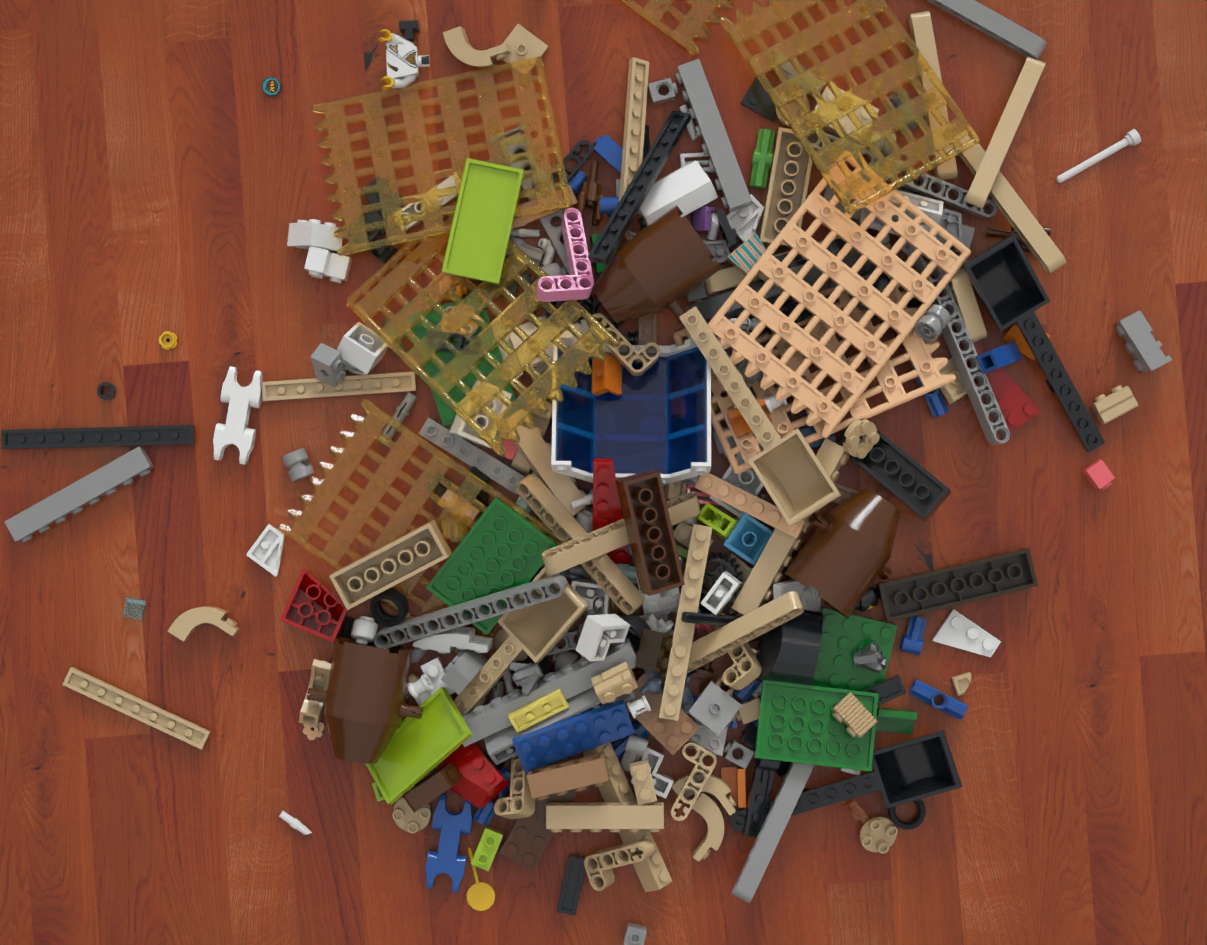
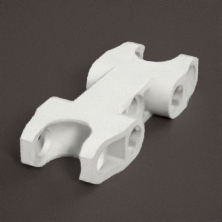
M230 366L221 391V402L229 403L226 424L217 423L213 437L214 460H222L225 448L234 444L240 451L239 464L247 465L256 438V429L248 428L251 407L260 408L263 372L255 371L252 383L246 387H241L237 382V368Z

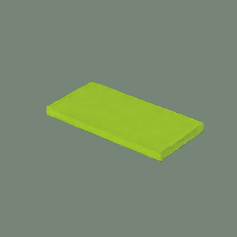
M469 158L466 159L442 273L500 285L524 176L523 169Z
M444 687L439 688L419 706L423 707L421 719L406 717L401 722L377 763L366 764L387 804H393L473 735Z

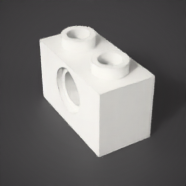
M727 571L723 572L701 604L715 615L719 614L742 582Z

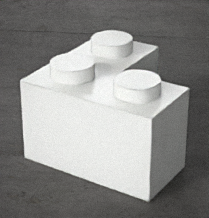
M309 219V221L297 220V223H289L287 246L300 249H309L310 246L329 250L330 252L341 251L343 228L336 227L335 223L325 222L320 224L321 221Z
M310 246L304 269L312 277L322 279L323 276L330 277V281L341 284V281L347 282L352 259L347 256L331 253L329 250Z
M678 587L652 596L641 593L644 597V603L642 604L644 615L678 607L680 599Z
M580 578L572 581V588L589 603L588 610L592 609L595 615L610 614L612 599L595 580Z
M616 614L587 615L576 651L590 662L604 661L610 643L625 641L630 624Z
M440 656L420 666L423 673L431 680L433 689L420 694V697L416 699L419 706L441 687L446 688L449 695L455 692L441 680L445 675L443 672L445 666Z
M647 745L640 761L648 759L655 793L666 799L674 780L672 777L658 771L664 753Z

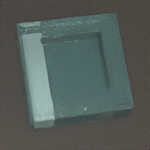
M126 597L123 616L143 620L146 600Z

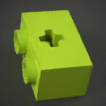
M708 502L702 508L700 514L696 516L702 526L713 527L712 533L724 541L737 524L736 520Z
M486 826L471 865L489 871L504 832Z

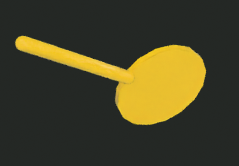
M468 847L467 850H468L470 862H472V859H473L472 850H471L470 847ZM471 865L475 884L467 892V901L473 909L485 911L493 905L495 892L489 884L479 882L476 866Z

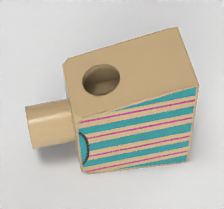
M754 233L727 256V261L746 276L766 249L758 235ZM758 272V276L764 282L768 280L767 277Z

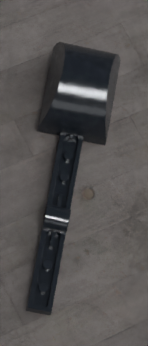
M1010 234L1004 240L969 261H965L962 263V266L998 331H1002L1016 322L1046 377L1045 382L1056 395L1086 452H1091L1104 444L1105 441L1034 313L1035 310L1049 303L1050 300L1016 237Z
M804 609L801 615L762 634L759 638L756 658L762 667V672L756 679L811 685L821 641L823 613ZM756 758L742 831L744 836L757 838L767 817L774 773L777 772L780 761Z
M941 730L874 750L872 762L874 771L812 789H803L791 816L880 790L888 809L961 788L962 782L959 778L945 731ZM774 800L769 801L767 815L771 809ZM747 807L736 810L732 815L728 814L733 832L743 830Z

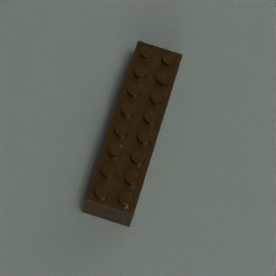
M1029 548L1017 549L876 583L884 621L886 622L1038 586Z

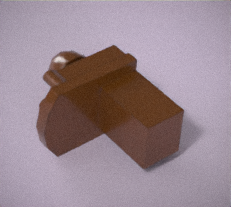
M712 661L689 672L692 676L702 678L699 686V692L701 693L709 682L712 681L714 669L711 668Z

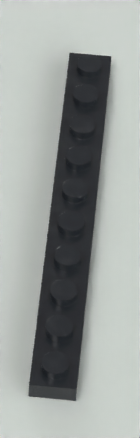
M672 110L588 255L590 261L608 264L690 122L691 117L689 113Z
M195 425L1 430L2 449L195 444Z

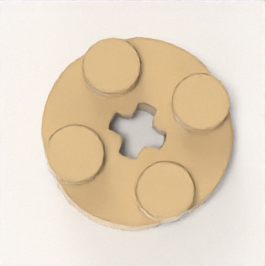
M867 419L852 422L845 431L844 436L846 440L845 443L843 442V448L846 453L853 457L865 458L880 438L875 424Z

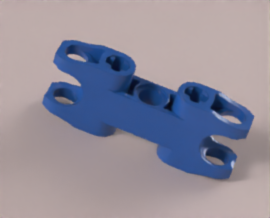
M442 793L434 811L432 830L441 831L438 852L428 851L425 869L426 888L432 889L435 877L440 873H446L452 878V892L458 893L467 856L458 855L461 834L470 835L473 820L472 803L466 800L464 809L458 813H453L446 806L447 794Z

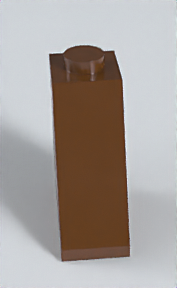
M451 762L428 776L403 796L413 812H416L447 791L463 777Z

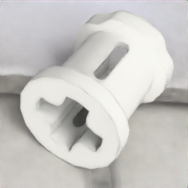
M777 393L767 398L763 397L769 413H772L774 409L781 405H788L786 399L781 402L776 401Z
M423 674L419 680L414 683L410 682L407 687L410 694L417 699L425 691H431L433 684L429 677Z
M645 695L637 701L627 703L634 719L645 711H652Z

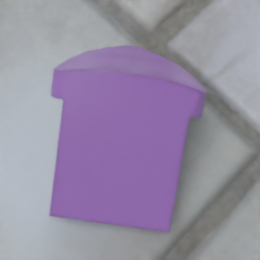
M702 206L693 211L692 227L695 231H710L711 212H716V207Z

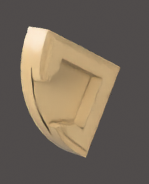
M970 672L951 677L957 696L964 694L971 682Z

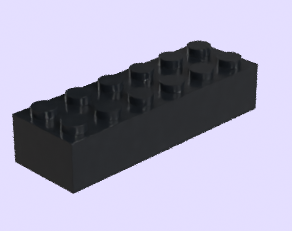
M877 430L880 436L879 441L874 444L866 457L860 459L847 454L849 459L926 522L951 494L950 489ZM843 435L836 444L843 447L846 437Z

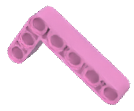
M575 208L565 210L561 223L570 275L540 278L535 295L542 302L584 300L591 295L594 285L592 268L588 258L589 253L581 213Z

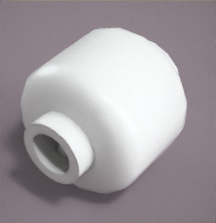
M360 616L359 619L354 620L351 637L356 640L357 644L367 646L368 642L374 641L378 629L377 623L374 622L375 619Z

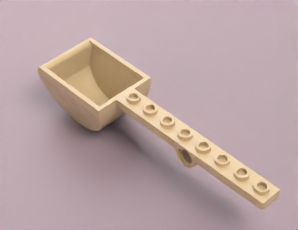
M695 306L679 317L762 445L764 450L749 459L748 462L789 526H794L841 496L799 428L781 439L745 383L741 373L730 360L698 308Z
M544 567L533 581L557 574H547ZM568 582L560 597L505 613L497 621L510 636L453 701L460 714H468L485 702L486 694L509 669L508 665L510 662H515L525 651L535 663H539L583 616L590 605ZM553 584L555 588L560 589L557 584ZM535 589L537 593L542 594L539 589Z

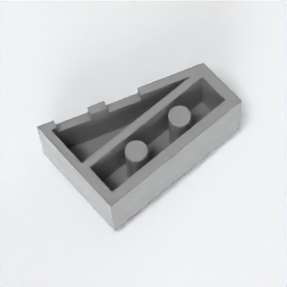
M1141 311L1134 312L1115 322L1117 326L1115 327L1116 332L1120 337H1123L1126 343L1124 344L1125 349L1129 354H1132L1134 366L1138 371H1141V373L1153 371L1172 361L1169 355L1165 357L1160 349L1163 346L1160 340L1156 342L1152 334L1153 329Z
M461 650L443 670L445 675L441 680L459 695L488 659L481 653L475 652V650Z

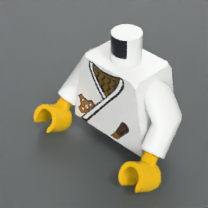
M387 29L379 31L384 33L385 38L380 37L378 40L380 42L388 40L389 42L386 43L387 76L380 80L385 81L387 85L381 88L383 90H387L390 87L405 88L414 82L416 77H419V67H430L429 55L419 56L417 46L406 38L390 33Z

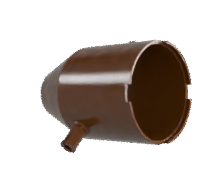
M677 205L636 235H630L627 230L621 240V246L615 250L610 261L594 284L593 291L615 322L619 323L670 309L678 322L681 323L680 313L683 315L686 311L679 303L680 299L722 269L717 260L714 262L711 260L714 257L686 217H680L683 213Z
M865 488L827 512L824 517L820 516L817 512L812 513L811 516L816 520L809 517V522L816 528L784 574L807 588L810 585L820 592L818 596L825 600L824 604L844 617L849 618L877 576L886 580L889 577L885 572L891 575V570L885 565L891 558L901 512L887 500Z
M337 637L335 638L328 689L323 691L309 688L307 693L310 695H307V700L323 702L325 705L324 714L336 758L356 763L375 764L379 761L399 728L404 716L422 718L421 712H423V707L406 705L405 703L413 649L403 650L402 645L387 649L378 648L375 646L374 641L368 642L367 646L359 645L356 642H350L351 638Z

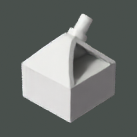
M358 321L343 336L337 350L341 352L345 370L367 375L381 361L391 342Z

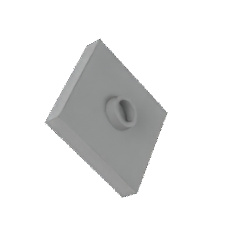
M710 681L687 713L716 736H720L742 705Z

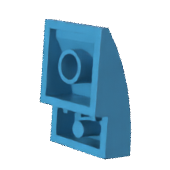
M744 512L723 545L755 566L773 531Z

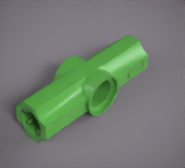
M759 129L756 149H754L751 163L753 167L750 187L766 188L768 172L773 158L772 148L775 131Z

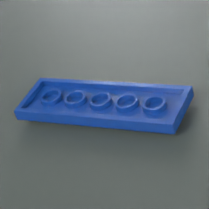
M622 699L512 738L524 772H528L632 735L635 732Z

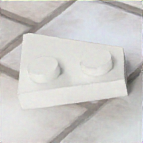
M750 194L752 200L750 206L733 211L726 216L731 229L735 228L739 239L743 243L756 232L764 211V207L752 194Z
M268 524L246 555L276 577L279 574L285 535L271 524Z

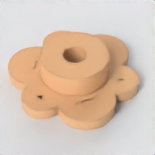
M319 722L318 727L304 724L303 733L307 734L309 740H314L316 737L322 736L325 726L322 722Z

